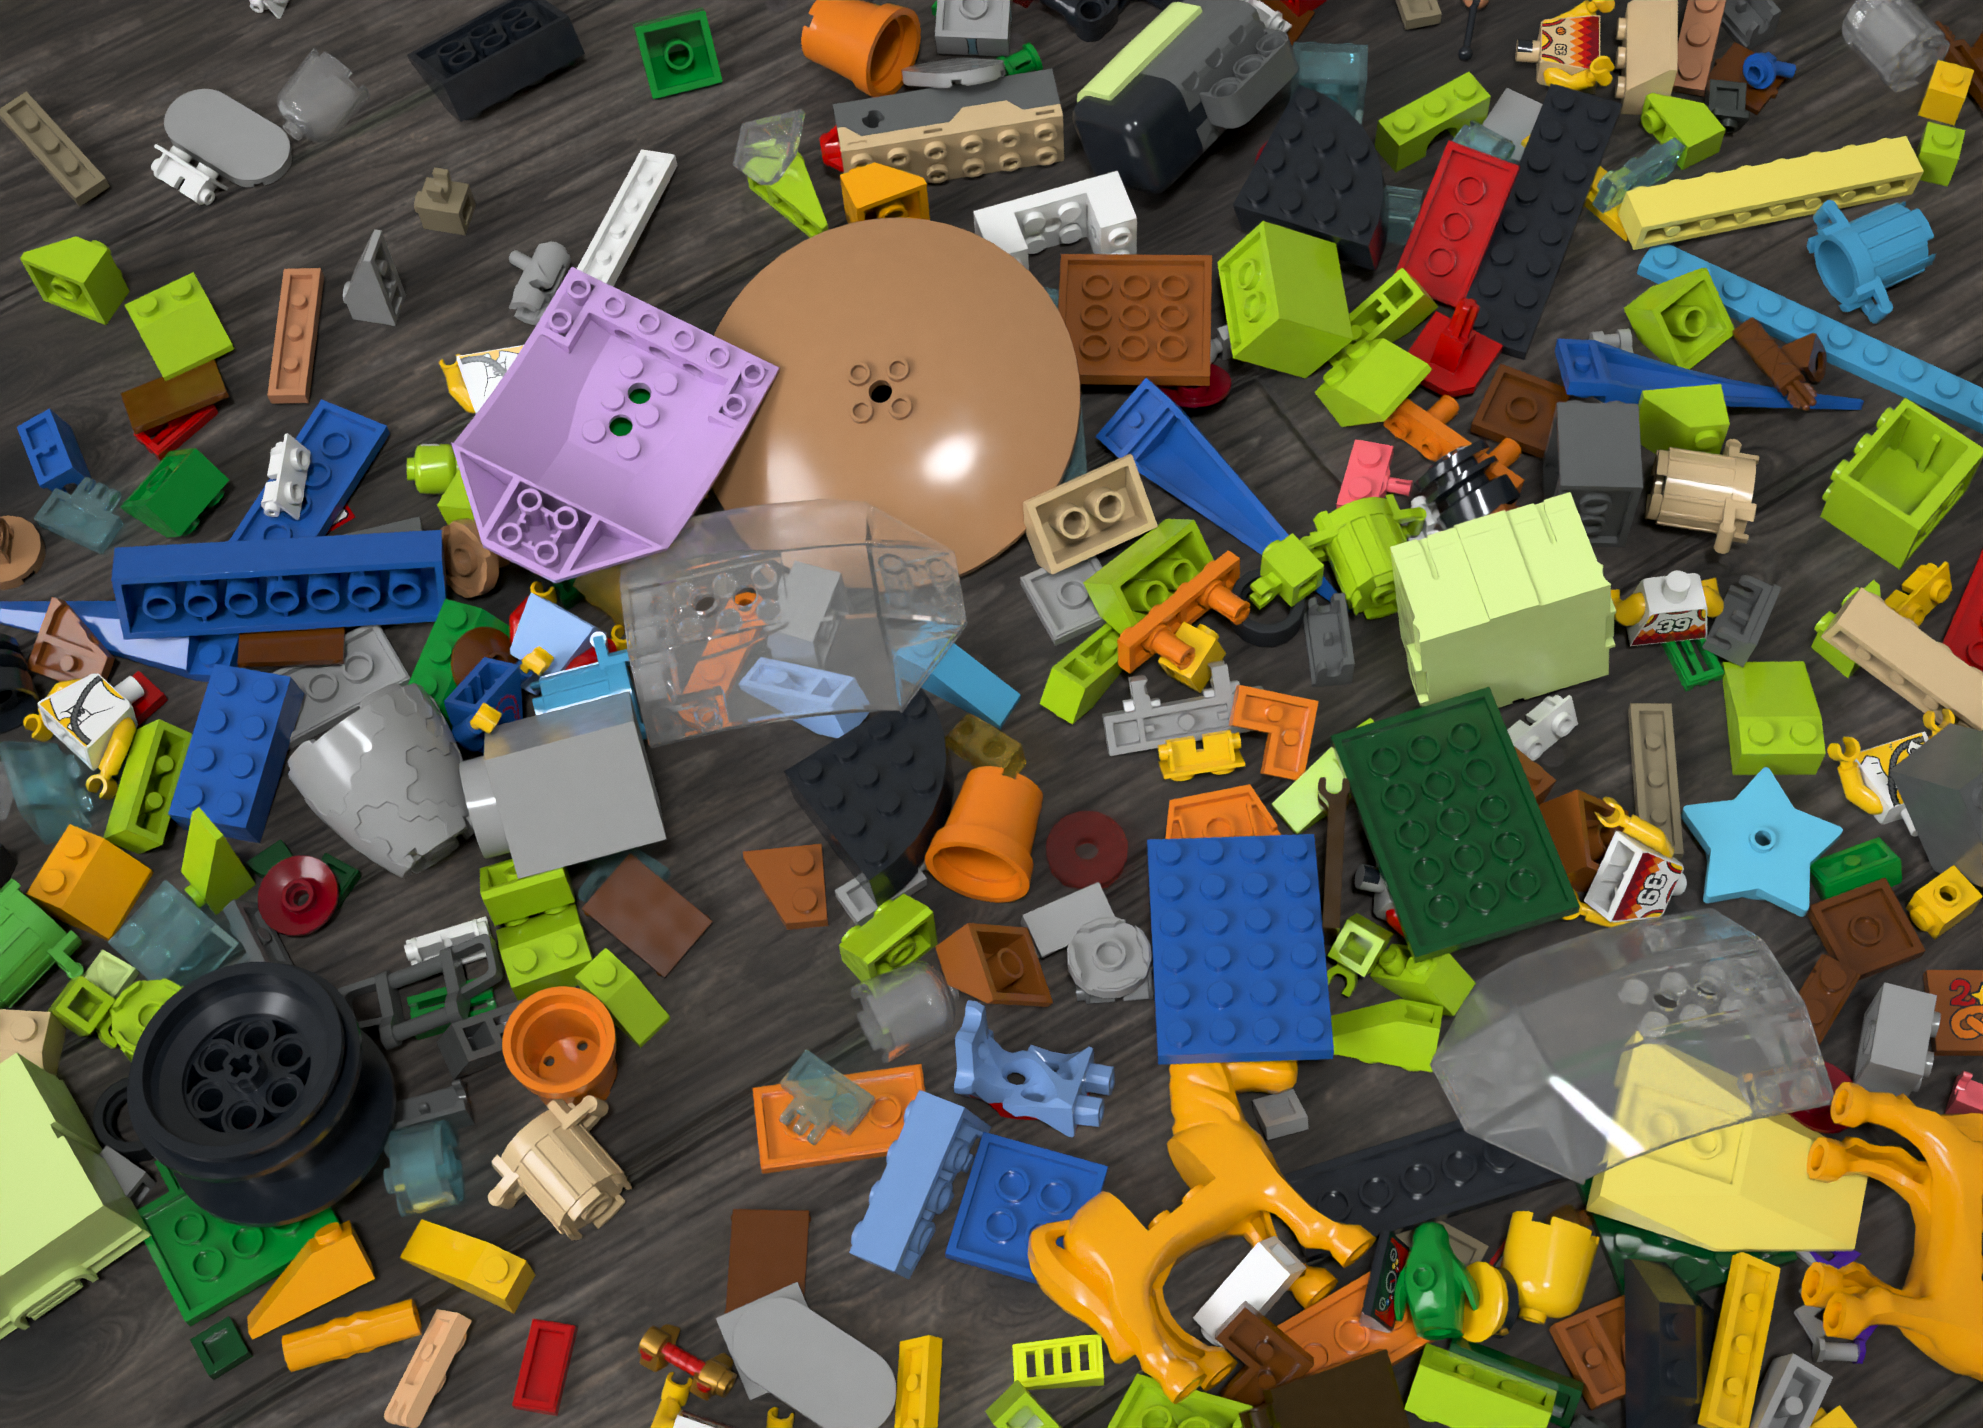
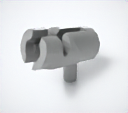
M550 241L539 244L532 258L518 250H514L509 256V262L523 270V274L515 286L509 309H517L514 316L524 323L537 325L560 287L570 266V255L567 253L566 248L557 242Z

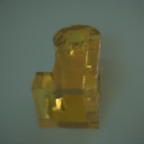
M966 714L945 737L949 748L960 758L971 762L976 768L983 766L1004 768L1002 775L1014 779L1017 773L1026 766L1021 743L972 714Z

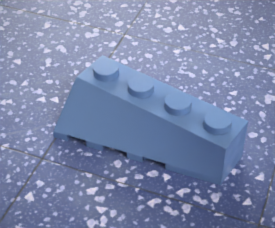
M919 1090L916 1099L912 1100L905 1110V1124L898 1140H895L889 1147L886 1156L887 1166L881 1180H878L870 1191L869 1208L863 1221L856 1225L852 1233V1247L849 1252L868 1263L906 1279H910L936 1231L934 1222H931L935 1214H941L944 1210H947L954 1198L952 1183L957 1173L960 1171L967 1173L975 1159L969 1151L976 1138L981 1139L983 1132L989 1133L991 1126L965 1107Z

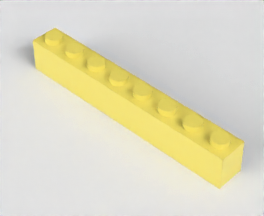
M1907 136L1893 139L1882 138L1873 143L1858 146L1847 145L1841 149L1822 153L1818 151L1812 152L1806 156L1792 159L1781 158L1762 165H1745L1736 170L1721 173L1710 172L1701 177L1686 180L1674 179L1665 184L1650 187L1639 186L1626 191L1618 216L1633 250L1815 214L1827 200H1833L1838 208L1841 209L1911 195L1924 171Z

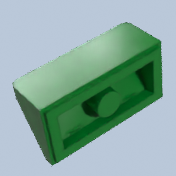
M1880 837L1817 859L1810 866V881L1821 901L1885 877L1890 887L1898 885L1902 881L1901 859Z

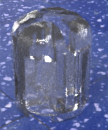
M1857 0L1848 11L1841 29L1844 41L1894 92L1906 91L1918 85L1919 83L1915 78L1922 74L1932 63L1935 66L1937 60L1943 61L1950 47V43L1945 39V33L1913 0Z

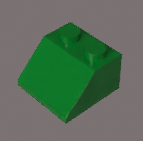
M702 7L633 24L653 99L723 82L706 12Z
M196 448L169 451L120 508L167 538L180 537L181 535L185 537L199 524L200 520L197 518L206 507H213L223 497L225 492L222 488L229 479Z

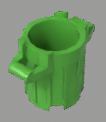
M12 878L0 889V1009H10L54 963L67 974L69 980L84 975L83 966L70 958L71 954L82 944L81 939L72 930L66 933L41 908L23 894L19 889L21 885Z

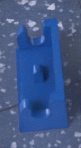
M50 408L17 426L36 479L42 489L48 488L57 496L66 498L68 497L67 490L64 487L66 484L75 483L77 487L84 490L94 485L71 426Z

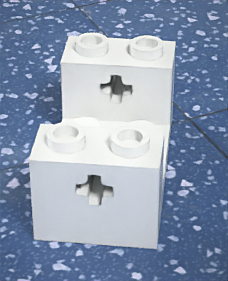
M1118 171L973 211L975 234L1009 253L1027 270H1029L1028 253L1035 254L1045 248L1059 244L1074 243L1084 237L1088 238L1094 254L1137 255V217Z

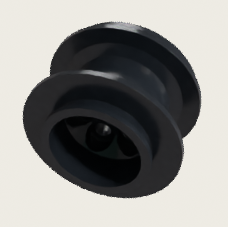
M246 962L222 967L195 979L176 992L160 1007L145 1027L135 1048L128 1077L127 1104L133 1128L142 1144L161 1164L173 1171L180 1187L197 1206L211 1216L231 1224L246 1227H274L298 1222L329 1208L351 1192L364 1179L375 1165L388 1141L395 1116L396 1092L393 1075L386 1058L375 1042L359 1028L353 1010L342 994L331 983L314 972L289 964Z

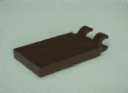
M1321 777L1318 782V806L1328 817L1322 926L1324 946H1333L1340 933L1345 812L1349 806L1350 782L1348 778H1343L1342 790L1337 794H1331L1326 790V777Z
M1377 1349L1263 1390L1266 1404L1238 1413L1243 1428H1269L1271 1426L1273 1428H1410L1387 1349Z

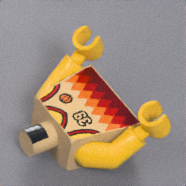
M1586 0L1568 12L1552 19L1543 20L1540 24L1537 41L1517 40L1515 61L1536 63V81L1540 85L1550 87L1552 83L1583 93L1595 94L1597 82L1601 86H1607L1611 83L1613 77L1610 71H1613L1615 68L1608 56H1600V15H1596V11L1599 10L1602 13L1611 12L1614 9L1615 1L1592 0L1590 2Z

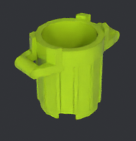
M1393 494L1385 495L1387 499L1380 497L1358 499L1339 507L1330 514H1328L1327 510L1320 512L1313 519L1317 532H1310V536H1304L1300 539L1320 562L1329 561L1342 593H1345L1349 609H1353L1356 616L1359 612H1364L1367 619L1381 618L1398 612L1390 547L1407 542V538L1419 535L1427 516L1426 511L1421 507L1400 510Z
M162 978V980L136 981L123 990L115 1003L108 1009L112 1016L111 1034L130 1062H132L137 1043L149 1021L160 1007L184 986H179L165 978Z

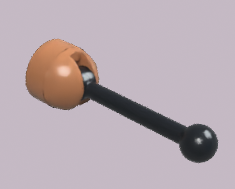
M1462 0L1466 7L1470 8L1464 44L1458 52L1459 58L1463 61L1470 60L1473 55L1470 46L1477 10L1484 8L1489 3V0Z

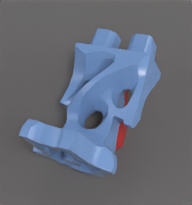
M967 1001L964 1021L955 1037L957 1072L954 1093L961 1094L964 1097L980 1099L988 1103L1001 1117L1020 1120H1041L1068 1137L1075 1136L1078 1125L1101 1126L1105 1110L1104 1098L1089 1096L1090 1092L1103 1095L1112 1094L1115 1085L1114 1067L1094 1063L1092 1047H1087L1076 1053L1062 1054L1031 1044L1028 1051L1007 1052L994 1040L993 1031L988 1029L985 1006L977 1001ZM1011 1073H1019L1026 1080L1023 1084L1015 1085L1010 1083L1007 1077Z

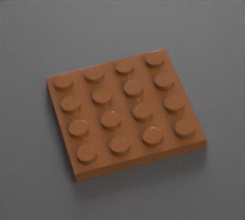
M1061 254L1058 310L1072 340L1081 384L1140 385L1145 378H1148L1155 385L1210 386L1212 255Z

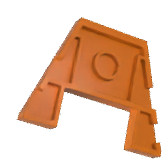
M1250 784L1169 801L1165 839L1281 835L1278 825Z

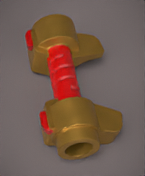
M665 1324L660 1329L653 1325L647 1330L638 1347V1353L641 1355L639 1362L641 1365L653 1372L662 1370L669 1363L679 1367L681 1370L694 1376L690 1392L705 1401H708L712 1395H718L722 1398L728 1395L737 1377V1374L731 1371L733 1366L732 1358L725 1353H721L704 1362L696 1356L690 1355V1353L685 1350L683 1351V1349L675 1345L680 1328L671 1324Z

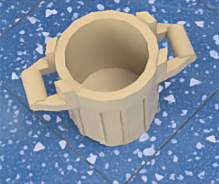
M1735 439L1726 441L1723 455L1672 447L1668 448L1667 451L1657 450L1651 476H1654L1651 495L1647 494L1645 519L1655 520L1656 525L1715 533L1714 549L1721 554H1726L1730 551L1732 542L1747 544L1749 535L1744 534L1747 521L1754 522L1756 504L1752 503L1759 456L1740 453L1742 445L1740 441Z
M590 1095L584 1097L577 1106L573 1103L567 1104L563 1099H553L546 1105L549 1110L533 1119L516 1134L507 1145L501 1158L498 1154L491 1161L492 1166L500 1174L502 1180L488 1194V1201L491 1205L511 1209L519 1199L527 1194L562 1235L565 1233L571 1240L582 1239L578 1229L591 1222L599 1229L620 1210L626 1202L620 1193L623 1187L629 1190L632 1189V1186L627 1181V1177L624 1175L625 1172L589 1133L600 1118L607 1114L609 1109L607 1102Z

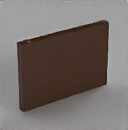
M214 359L170 380L165 381L162 376L120 393L135 435L229 397Z
M345 627L239 633L238 667L344 664Z
M631 853L628 854L581 908L586 916L596 921L655 970L658 976H662L664 979L713 923L708 915H704L640 862L637 856Z
M733 1209L731 1215L732 1226L726 1310L724 1314L798 1282L805 1299L809 1224L811 1222L810 1211Z

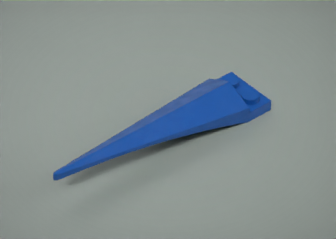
M1557 338L1555 355L1567 395H1575L1580 398L1594 396V398L1603 403L1621 401L1626 404H1638L1643 390L1721 384L1726 406L1793 408L1790 401H1787L1788 394L1783 396L1774 387L1689 370L1637 355L1596 340ZM1817 394V397H1814L1817 403L1815 406H1810V409L1862 410L1864 401L1857 398Z
M1148 378L1142 381L1095 436L1118 458L1131 454L1139 473L1262 555L1265 548L1273 541H1282L1289 536L1183 409ZM1324 575L1322 585L1314 590L1329 601L1334 593H1338ZM1346 603L1347 613H1352V609H1349Z
M0 601V624L39 633L50 601ZM66 601L112 655L202 682H209L214 663L232 667L238 666L239 633L124 640L116 601Z

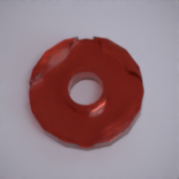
M1079 811L1066 815L1053 826L1047 838L1046 860L1050 871L1061 884L1070 888L1073 886L1083 889L1097 882L1100 883L1101 888L1108 887L1121 876L1127 862L1128 842L1123 829L1111 817L1097 811ZM1089 843L1096 846L1099 852L1094 858L1082 859L1075 851L1078 846Z

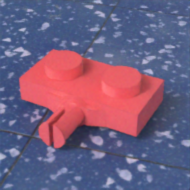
M1355 439L1336 503L1337 509L1362 498H1384L1387 492L1410 497L1413 480L1390 477V465L1394 455L1393 446Z

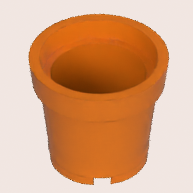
M862 0L815 1L808 13L814 16L810 27L804 26L802 31L801 44L804 56L853 81L858 90L873 98L895 94L904 84L901 70L913 66L918 55L921 28L917 14L910 8L891 3L877 5Z
M983 766L972 769L967 774L945 826L939 829L933 837L925 855V864L936 880L961 895L986 902H1011L1025 896L1030 887L1034 868L1031 852L1042 809L1043 793L1033 781L1017 773L1016 779L1002 775L1004 768Z
M551 987L538 991L526 998L510 1015L503 1032V1055L509 1070L525 1088L538 1095L545 1105L549 1104L553 1099H563L567 1104L573 1103L577 1106L584 1097L589 1095L604 1101L611 1093L610 1089L618 1071L615 1059L616 1035L611 1015L598 998L587 991L575 987ZM583 1043L588 1045L585 1050L578 1049ZM548 1059H553V1060H554V1064H553V1065H551V1066H546V1065H545V1063H546V1061H547Z

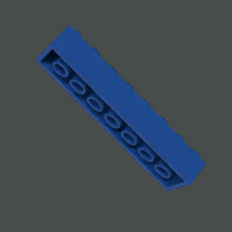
M442 530L117 547L114 549L111 580L124 640L435 622L445 599H448Z

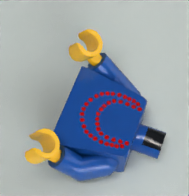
M537 646L532 653L527 654L515 664L484 657L444 700L453 728L451 732L455 741L465 750L479 751L484 756L485 732L490 735L497 725L523 719L521 686L533 673L541 676L550 667L554 657L540 646Z

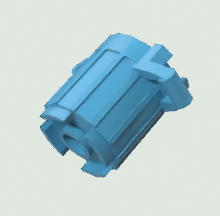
M1827 200L1815 212L1813 220L1817 224L1818 235L1808 239L1807 249L1810 254L1814 252L1817 270L1823 284L1830 294L1842 303L1838 306L1843 312H1850L1860 307L1868 316L1870 322L1880 323L1893 309V304L1889 301L1885 289L1924 272L1926 267L1932 265L1936 254L1928 256L1927 241L1933 239L1934 234L1928 220L1918 208L1911 211L1904 207L1906 202H1896L1848 222L1833 200ZM1871 297H1874L1875 301L1877 302L1876 305L1874 304Z
M595 632L590 637V642L595 648L598 662L539 677V681L529 684L530 689L533 691L541 689L542 693L541 697L532 699L536 715L629 691L642 739L651 738L649 727L646 725V722L642 723L628 666L632 665L629 651L624 649L609 653L607 648L608 640L602 632Z

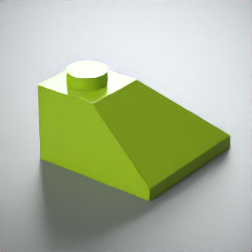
M1700 268L1652 286L1624 307L1638 340L1664 363L1689 370L1732 337V332L1735 329L1707 268Z

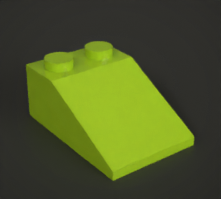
M1804 661L1746 662L1743 667L1732 662H1722L1721 666L1725 672L1723 688L1733 775H1757L1764 767H1768L1773 775H1816L1826 751L1822 718Z
M1137 1373L1107 1428H1243L1238 1413L1251 1409L1253 1406L1195 1390L1183 1401L1174 1404L1164 1394L1160 1384L1154 1378Z

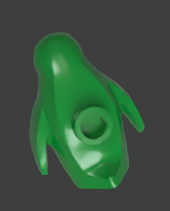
M1438 1222L1423 1223L1414 1232L1412 1246L1405 1266L1399 1274L1394 1295L1397 1321L1403 1320L1408 1302L1413 1325L1418 1337L1426 1340H1444L1445 1338L1464 1336L1465 1293L1473 1310L1475 1311L1479 1308L1480 1295L1476 1281L1464 1263L1453 1252L1449 1243V1235L1444 1225Z

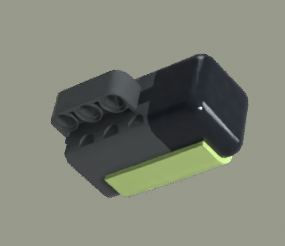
M1183 0L1182 2H1172L1077 94V104L1072 112V122L1096 176L1118 171L1124 187L1150 194L1161 193L1168 189L1228 128H1237L1250 121L1298 72L1299 65L1287 33L1266 28L1264 22L1259 18L1257 9L1248 2L1242 0Z

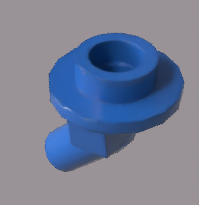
M1770 52L1749 55L1743 64V75L1746 81L1756 89H1765L1771 86L1776 76L1791 79L1796 71L1795 64L1777 61V58Z

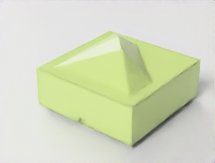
M102 949L83 977L117 1000L122 991L134 982L139 972L135 967Z

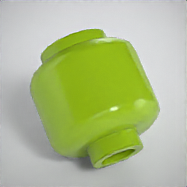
M420 444L415 450V457L407 458V481H415L416 489L419 493H445L459 468L452 445Z

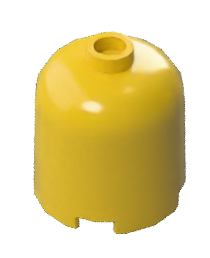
M1516 1211L1512 1213L1500 1267L1507 1269L1517 1284L1520 1309L1518 1317L1532 1323L1544 1325L1547 1317L1559 1319L1571 1315L1578 1309L1582 1301L1600 1237L1591 1236L1592 1231L1567 1220L1552 1217L1550 1225L1532 1221L1533 1212Z

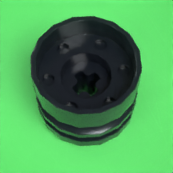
M1485 439L1476 441L1471 445L1458 447L1433 463L1427 472L1414 483L1419 493L1437 486L1438 489L1425 500L1427 506H1433L1445 500L1448 503L1449 507L1437 518L1443 530L1454 528V525L1489 515L1501 504L1512 505L1521 497L1507 474L1500 475L1491 480L1487 477L1486 474L1499 462L1495 455L1478 463L1477 459L1490 449Z
M1 633L0 734H5L21 727L23 720L29 714H36L39 708L37 703L40 701L33 679L27 672L28 665L23 658L20 644L15 638Z

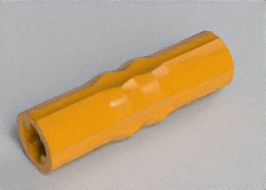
M411 1298L369 1311H358L348 1317L334 1318L327 1323L283 1335L281 1339L287 1366L293 1372L336 1359H347L356 1353L370 1352L377 1347L421 1335L422 1326L416 1303Z

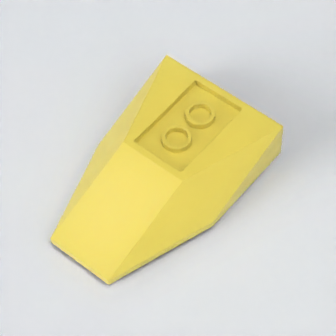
M1636 1033L1621 1052L1614 1083L1615 1089L1620 1091L1605 1159L1595 1169L1586 1211L1714 1252L1853 1251L1855 1249L1868 1176H1842L1837 1181L1830 1183L1810 1179L1806 1171L1807 1157L1811 1145L1818 1137H1824L1823 1135L1800 1124L1783 1108L1752 1087L1643 1035Z

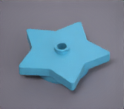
M1764 767L1734 800L1686 805L1681 813V818L1706 852L1707 869L1703 895L1705 903L1741 897L1753 900H1767L1800 917L1805 916L1809 909L1810 866L1840 838L1843 832L1840 826L1795 809L1768 767Z

